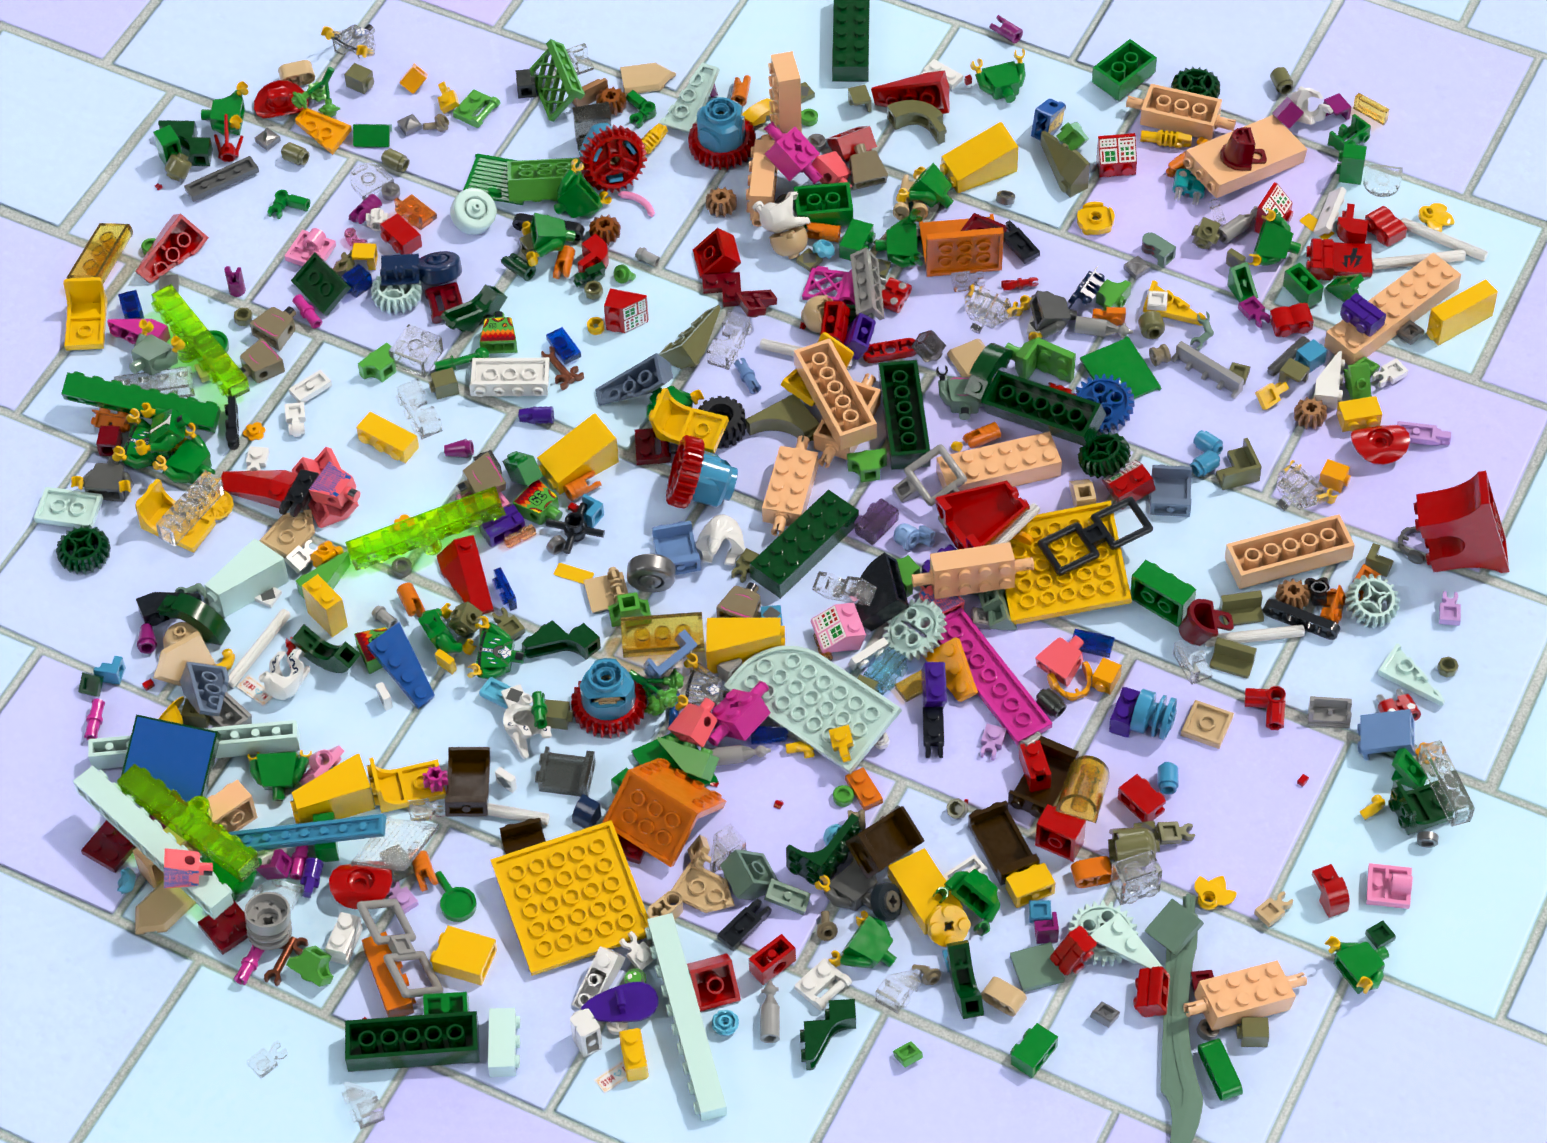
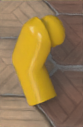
M229 648L223 650L222 661L216 664V666L226 667L227 671L232 668L235 661V654Z
M802 741L785 744L787 754L803 752L804 758L815 756V749Z
M1374 795L1371 798L1372 804L1359 811L1364 820L1375 815L1385 806V799L1381 795Z

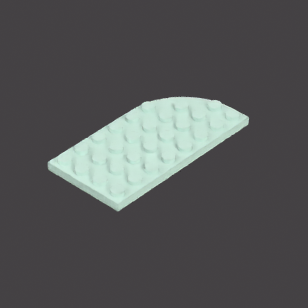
M777 646L761 651L746 660L724 684V688L727 691L736 689L750 692L758 681L765 682L769 690L761 698L771 712L767 718L802 742L813 747L817 752L849 774L854 771L902 712L901 707L821 654L800 646ZM849 725L854 746L849 747L851 761L843 763L840 752H834L829 730Z

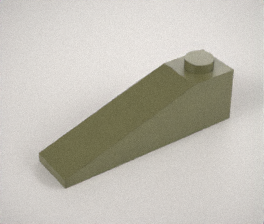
M1045 130L1042 131L1040 144L1061 191L1071 198L1086 190L1089 184L1090 163L1077 150L1071 151L1066 143L1060 144L1056 137Z
M717 305L702 313L691 323V327L678 335L679 339L674 343L670 342L666 345L659 355L670 362L672 366L680 369L689 366L693 368L700 363L699 359L705 353L721 307Z

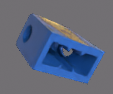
M1049 98L1035 109L1031 136L1041 141V132L1044 130L1054 135L1063 123L1064 111L1066 110L1065 103Z

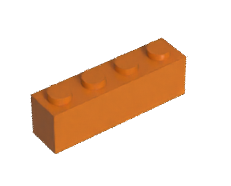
M385 931L380 933V935L387 936V933ZM372 936L362 939L363 949L387 1016L399 1017L414 1013L413 1004H416L415 997H402L383 960L384 955L392 954L388 944L377 945ZM395 962L406 986H409L406 973L402 974L400 971L403 968L402 962Z

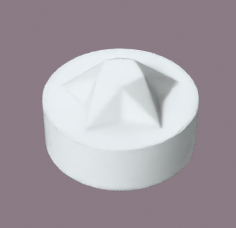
M606 1022L607 1030L613 1035H619L620 1031L628 1030L629 1024L624 1022Z

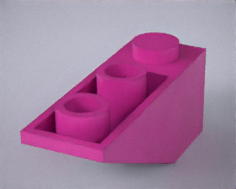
M142 319L107 320L110 333L115 337L127 340L131 344H136L139 333H142V329L139 327V322ZM145 319L147 323L150 321L154 326L153 331L147 333V336L152 334L165 342L171 338L167 325L153 319Z

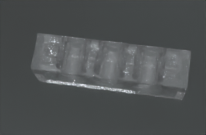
M205 470L156 523L159 538L175 547L224 494L222 479Z

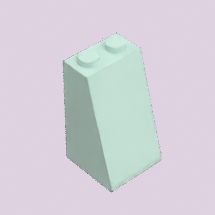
M254 538L206 582L204 586L209 606L225 618L255 601V597L273 587L278 589L289 582L284 558Z

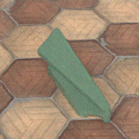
M1004 589L978 593L982 609L985 612L988 611L989 627L991 629L1017 630V626L1010 618Z

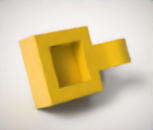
M445 81L439 83L438 87L442 95L437 98L440 110L445 114L460 105L456 92L447 87Z
M1278 382L1275 385L1269 383L1256 391L1255 395L1262 410H1267L1281 401L1279 395L1287 391L1289 387L1286 382L1282 384Z
M849 725L829 730L834 752H840L843 763L851 761L849 747H853L854 742Z

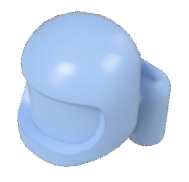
M903 523L894 530L893 537L895 542L902 545L905 550L913 549L918 543L932 547L935 543L933 539L935 532L925 525L919 526V529L910 524Z

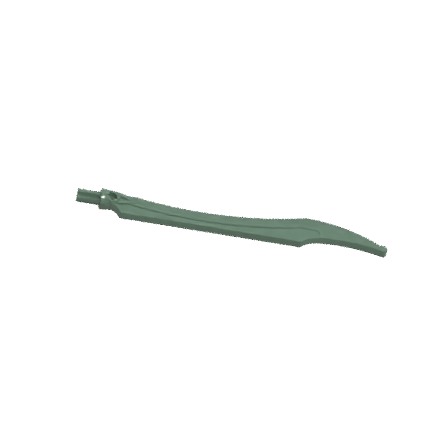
M1186 894V896H1183L1182 906L1198 917L1195 913L1196 897ZM1198 932L1177 956L1166 949L1165 970L1170 975L1167 1014L1163 1015L1160 1091L1171 1107L1172 1127L1170 1143H1192L1200 1123L1203 1108V1095L1198 1083L1190 1045L1189 1017L1186 1016L1183 1009L1184 1003H1189L1191 972L1197 950Z

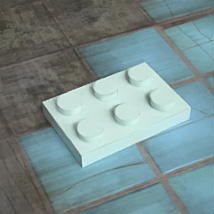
M45 486L34 515L35 523L71 528L73 526L80 528L81 524L86 528L90 524L93 528L103 502L102 494Z

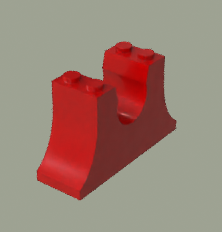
M1486 470L1478 471L1471 479L1454 487L1416 494L1417 502L1413 503L1415 515L1418 514V519H1415L1416 531L1421 532L1422 538L1425 540L1426 549H1429V553H1426L1427 565L1432 566L1433 572L1460 568H1485L1500 573L1510 572L1506 537Z

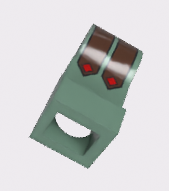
M1153 232L1143 235L1141 249L1145 254L1158 260L1157 265L1164 268L1175 258V245Z

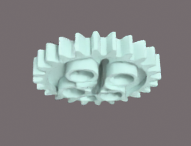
M918 598L915 603L911 599L909 608L893 617L892 620L887 621L889 626L883 628L887 632L883 635L888 642L887 649L896 658L900 657L903 661L907 658L911 662L913 657L919 661L920 655L926 658L928 651L934 653L932 647L940 646L937 641L944 640L941 633L947 631L943 627L947 625V622L944 620L946 616L933 601L930 603L928 599L922 601ZM903 622H907V623L910 624L914 629H916L917 631H920L923 635H925V636H927V637H926V638L922 637V636L919 635L915 630L910 629V628H909L906 624H904Z
M1102 900L1101 905L1093 901L1092 907L1085 903L1084 910L1079 907L1077 914L1073 913L1072 920H1070L1068 926L1070 927L1068 933L1078 926H1082L1084 929L1086 927L1091 928V931L1086 930L1088 936H1090L1106 923L1103 919L1110 920L1120 913L1137 935L1139 934L1136 931L1137 924L1133 923L1134 917H1127L1128 910L1121 912V905L1114 908L1112 901L1106 906L1104 900ZM1096 946L1093 949L1095 953L1091 958L1093 959V965H1096L1097 961H1101L1102 967H1104L1107 961L1111 966H1113L1114 960L1119 964L1122 962V958L1118 954L1105 950L1106 947L1104 946L1102 948Z

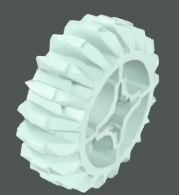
M376 276V280L373 281L371 287V296L376 307L380 308L382 312L387 310L388 314L394 312L396 315L398 312L404 314L405 310L411 311L412 306L417 307L423 293L420 280L419 284L381 286V276Z
M1370 574L1368 578L1362 575L1360 579L1356 578L1349 585V590L1345 594L1347 597L1345 604L1349 605L1347 611L1353 612L1351 618H1358L1357 624L1363 621L1364 627H1367L1369 623L1372 628H1376L1377 624L1383 627L1385 623L1389 624L1396 617L1397 611L1400 609L1398 605L1400 598L1396 597L1398 591L1392 590L1394 584H1387L1388 578L1382 581L1381 575H1378L1376 579L1373 574ZM1360 590H1363L1364 598L1361 601H1359L1358 592ZM1384 601H1386V602H1387V610H1386L1385 612H1382V610H1381L1382 605H1381V604H1382Z

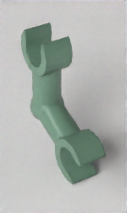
M1207 311V319L1202 320L1199 314L1197 315L1198 322L1203 325L1205 332L1200 337L1192 338L1190 345L1194 342L1200 343L1196 348L1197 351H1200L1203 343L1214 335L1209 322L1210 314Z
M196 583L187 588L178 587L175 589L176 593L198 592L204 597L205 603L209 605L205 587L201 583Z

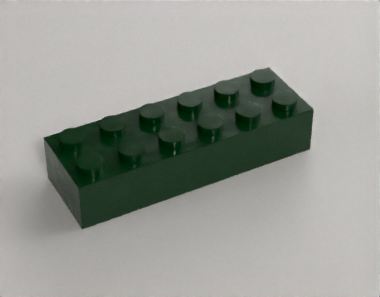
M834 0L832 82H869L870 0Z
M917 360L878 363V378L891 470L905 469L930 451ZM931 460L921 467H930Z
M1000 370L996 373L981 402L987 414L1043 433L1050 431L1052 436L1088 448L1106 417V413L1100 403Z
M828 489L750 563V578L781 599L859 524V510Z
M477 1011L345 1020V1062L348 1072L480 1062Z

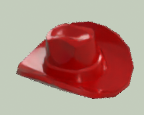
M277 80L270 82L258 91L254 100V110L257 116L263 119L300 113L303 107L298 109L291 99L294 91L301 94L305 91L291 81Z
M1396 424L1356 429L1351 433V441L1357 453L1373 464L1384 465L1399 460L1407 452L1410 444L1408 431Z
M386 864L340 865L332 871L329 878L330 891L335 900L344 907L357 909V903L360 901L385 899L390 892L393 882L392 871Z

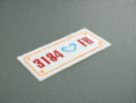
M249 674L236 685L238 689L263 707L273 698L266 692L264 685Z
M622 1060L593 1079L604 1094L627 1079L624 1061Z

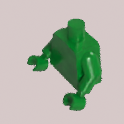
M912 209L909 216L887 229V239L875 240L876 251H887L888 261L901 268H907L915 264L918 266L923 265V262L919 259L924 257V255L918 252L917 227L916 223H914L915 221L921 222L923 219L921 216H917V214L921 213L918 209Z
M203 843L198 845V851L202 854V857H200L201 862L213 863V872L222 885L225 883L231 888L233 892L231 895L234 901L253 887L257 874L255 869L262 865L261 858H257L255 864H253L254 855L247 857V864L211 855V858H209L208 854L213 851V846L208 844V850L204 852Z
M973 869L970 873L968 871H957L944 883V887H939L934 892L933 897L936 894H941L943 898L939 903H942L948 897L949 891H951L953 896L981 919H984L973 928V931L976 932L981 927L983 930L981 936L990 931L989 922L992 923L1000 909V902L997 896L998 888L988 879L987 875L981 874L976 869Z

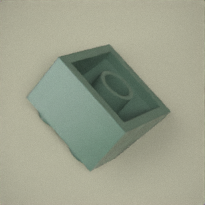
M735 849L720 864L724 877L731 885L733 894L737 899L754 900L766 894L771 878L778 881L764 853Z

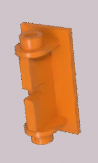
M99 408V410L92 409V412L96 414L91 419V424L94 427L100 428V425L109 426L112 423L114 426H120L122 433L129 432L130 424H128L129 422L126 419L127 413L118 411L117 414H114L105 408Z
M1338 585L1337 590L1332 588L1327 591V604L1325 606L1330 607H1322L1320 614L1321 617L1334 621L1337 624L1342 619L1343 606L1346 605L1345 600L1347 598L1341 585Z

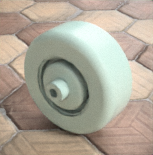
M476 188L461 191L450 207V216L454 225L462 232L470 235L481 234L488 230L495 221L497 214L496 205L492 197L485 191Z

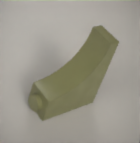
M794 394L746 418V431L750 436L764 431H781L791 434L796 438L802 435V441L804 436L808 437L810 441H814L813 434L819 425V421Z

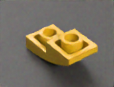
M766 98L749 107L743 112L745 120H749L750 125L753 126L765 123L766 116L772 114L769 107V102L772 100Z

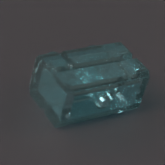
M888 646L864 672L863 676L877 681L878 693L884 695L887 690L891 691L894 688L899 676L903 677L908 670L907 658Z

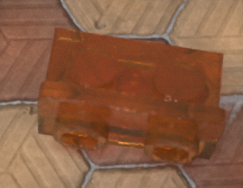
M413 194L403 201L398 197L394 199L396 213L403 216L410 225L417 227L419 230H422L437 219V213Z

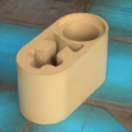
M308 60L283 64L278 68L280 80L291 81L298 86L310 84L315 80L312 63Z
M675 890L665 893L649 906L647 910L648 919L673 913L674 920L683 913L681 893Z
M995 976L992 977L981 992L982 999L986 1003L1012 1017L1018 1013L1027 1000V996L1023 991Z

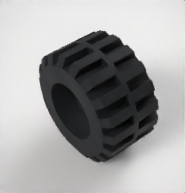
M718 396V398L711 397L709 401L705 400L703 405L698 407L699 410L727 416L729 419L717 448L721 449L724 446L729 448V445L734 446L737 444V441L740 442L746 430L745 410L741 403H737L736 399L733 398L731 400L729 396L725 398L722 396Z

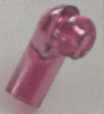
M347 228L345 230L344 237L348 245L353 246L354 243H367V240L357 237L354 228Z

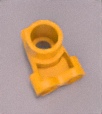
M327 540L318 546V549L311 554L310 558L313 561V566L317 568L319 565L332 560L335 556L344 553V550L340 546H334L331 541Z

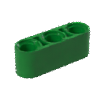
M1220 1038L1199 1044L1197 1049L1200 1059L1220 1101L1242 1095L1243 1088Z

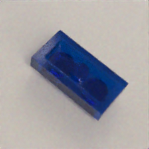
M563 327L546 334V340L554 347L555 352L565 365L582 357L581 351Z
M502 568L494 569L492 582L495 589H499L501 592L499 596L502 604H507L510 611L517 609L516 596Z
M1080 629L1074 630L1073 637L1076 635L1084 641V644L1079 649L1081 652L1110 658L1115 637Z

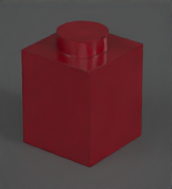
M100 425L96 442L99 456H112L114 448L121 446L123 437L120 426Z

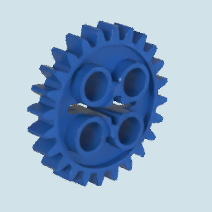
M1103 374L1102 378L1099 379L1095 375V380L1088 377L1087 384L1082 381V388L1076 387V393L1073 394L1100 403L1105 413L1109 414V416L1104 418L1099 428L1101 434L1104 432V429L1111 432L1112 427L1118 430V424L1125 426L1124 419L1130 421L1129 414L1134 413L1133 407H1135V402L1133 401L1134 394H1131V387L1127 388L1126 382L1121 383L1120 378L1113 380V375H1111L1109 379H1106V375Z

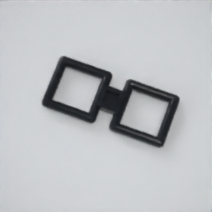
M1129 496L1092 514L1091 520L1094 524L1084 529L1079 522H1075L1037 542V545L1058 576H1062L1099 558L1100 553L1096 546L1107 542L1112 550H1116L1153 531V526L1133 497ZM1129 506L1143 527L1115 541L1101 519ZM1076 531L1090 553L1061 567L1048 544Z

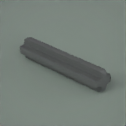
M1301 336L1268 366V374L1271 376L1277 375L1288 359H1294L1297 350L1310 342L1309 338Z

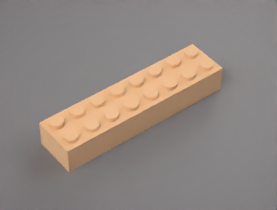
M1433 252L1368 300L1386 314L1385 324L1382 328L1369 337L1365 333L1358 332L1356 327L1350 322L1346 323L1344 320H1341L1326 331L1324 347L1334 355L1342 351L1341 359H1345V364H1355V362L1363 357L1370 356L1397 335V331L1409 320L1415 322L1457 291L1462 274Z

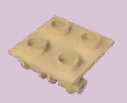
M610 567L607 575L583 580L592 613L608 610V606L617 602V595L628 594L623 572H619L616 567Z

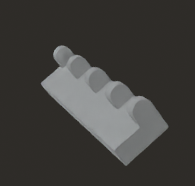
M1183 341L1176 345V353L1172 356L1171 361L1175 363L1179 359L1187 364L1185 367L1187 371H1190L1192 368L1202 373V380L1205 381L1207 378H1210L1218 383L1216 387L1218 390H1221L1223 387L1232 392L1231 398L1233 399L1243 391L1244 379Z

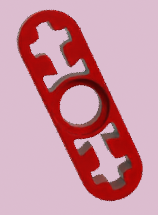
M903 338L873 343L869 345L868 350L863 354V359L867 363H878L913 357L918 352V342L914 338ZM893 348L896 351L894 353H887L885 350Z

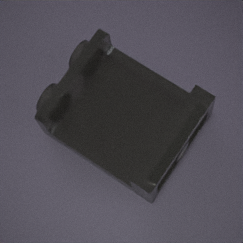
M609 102L572 107L577 149L580 151L584 138L593 125L608 123L611 126V110Z
M545 746L544 753H541L539 757L540 771H536L535 783H538L539 792L579 797L585 794L589 797L596 765L595 751L587 750L585 757L552 753L550 752V747Z

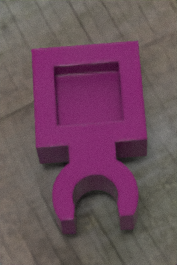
M1255 296L1238 303V309L1249 321L1254 318L1257 327H1262L1261 320H1265L1268 324L1270 323V315L1265 313V307Z

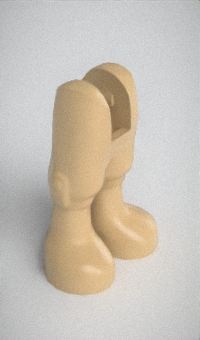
M908 174L903 176L900 189L905 188L910 192L909 188L913 185L914 181H909ZM907 198L906 202H898L894 205L893 216L898 220L909 216V203L912 201V209L920 210L921 213L917 214V216H921L922 220H924L928 216V208L920 200H910Z

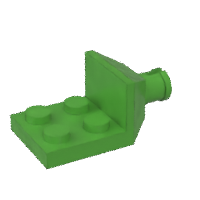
M1039 337L1025 342L1022 347H1017L1009 342L1005 346L1014 351L1011 360L1015 362V370L1019 377L1029 380L1037 368L1044 373L1051 374L1069 383L1074 379L1076 353Z

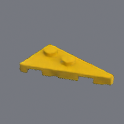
M1152 280L1149 291L1168 292L1166 311L1147 310V295L1143 306L1144 313L1156 311L1162 317L1203 326L1198 322L1197 315L1199 314L1202 320L1207 319L1205 315L1201 312H1194L1190 309L1188 303L1174 296L1171 291L1163 290L1158 286V282Z

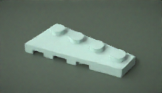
M702 62L690 78L687 87L684 90L682 89L679 98L674 105L672 104L669 107L666 116L661 118L658 123L667 126V128L689 134L693 124H697L699 108L707 103L720 72L719 67Z

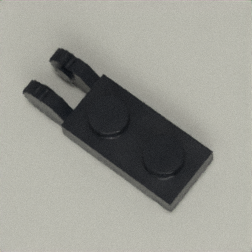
M1010 220L1005 222L1009 232L1006 231L1004 233L1003 241L1018 258L1026 264L1039 257L1040 250L1019 227L1017 228Z
M227 396L228 404L224 405L225 415L228 416V420H225V435L228 448L235 450L240 445L238 405L235 396Z
M300 470L285 499L281 502L279 507L280 514L285 515L290 509V516L297 517L311 495L309 489L318 478L319 473Z
M922 707L925 757L930 758V747L938 746L937 755L939 758H943V707Z
M757 898L718 933L717 939L734 951L767 919L772 912V908L767 906L756 915L755 912L762 904V901Z

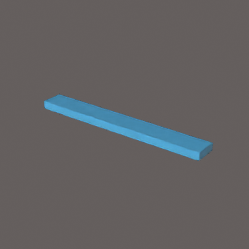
M378 814L228 832L227 852L235 854L385 836L386 816Z

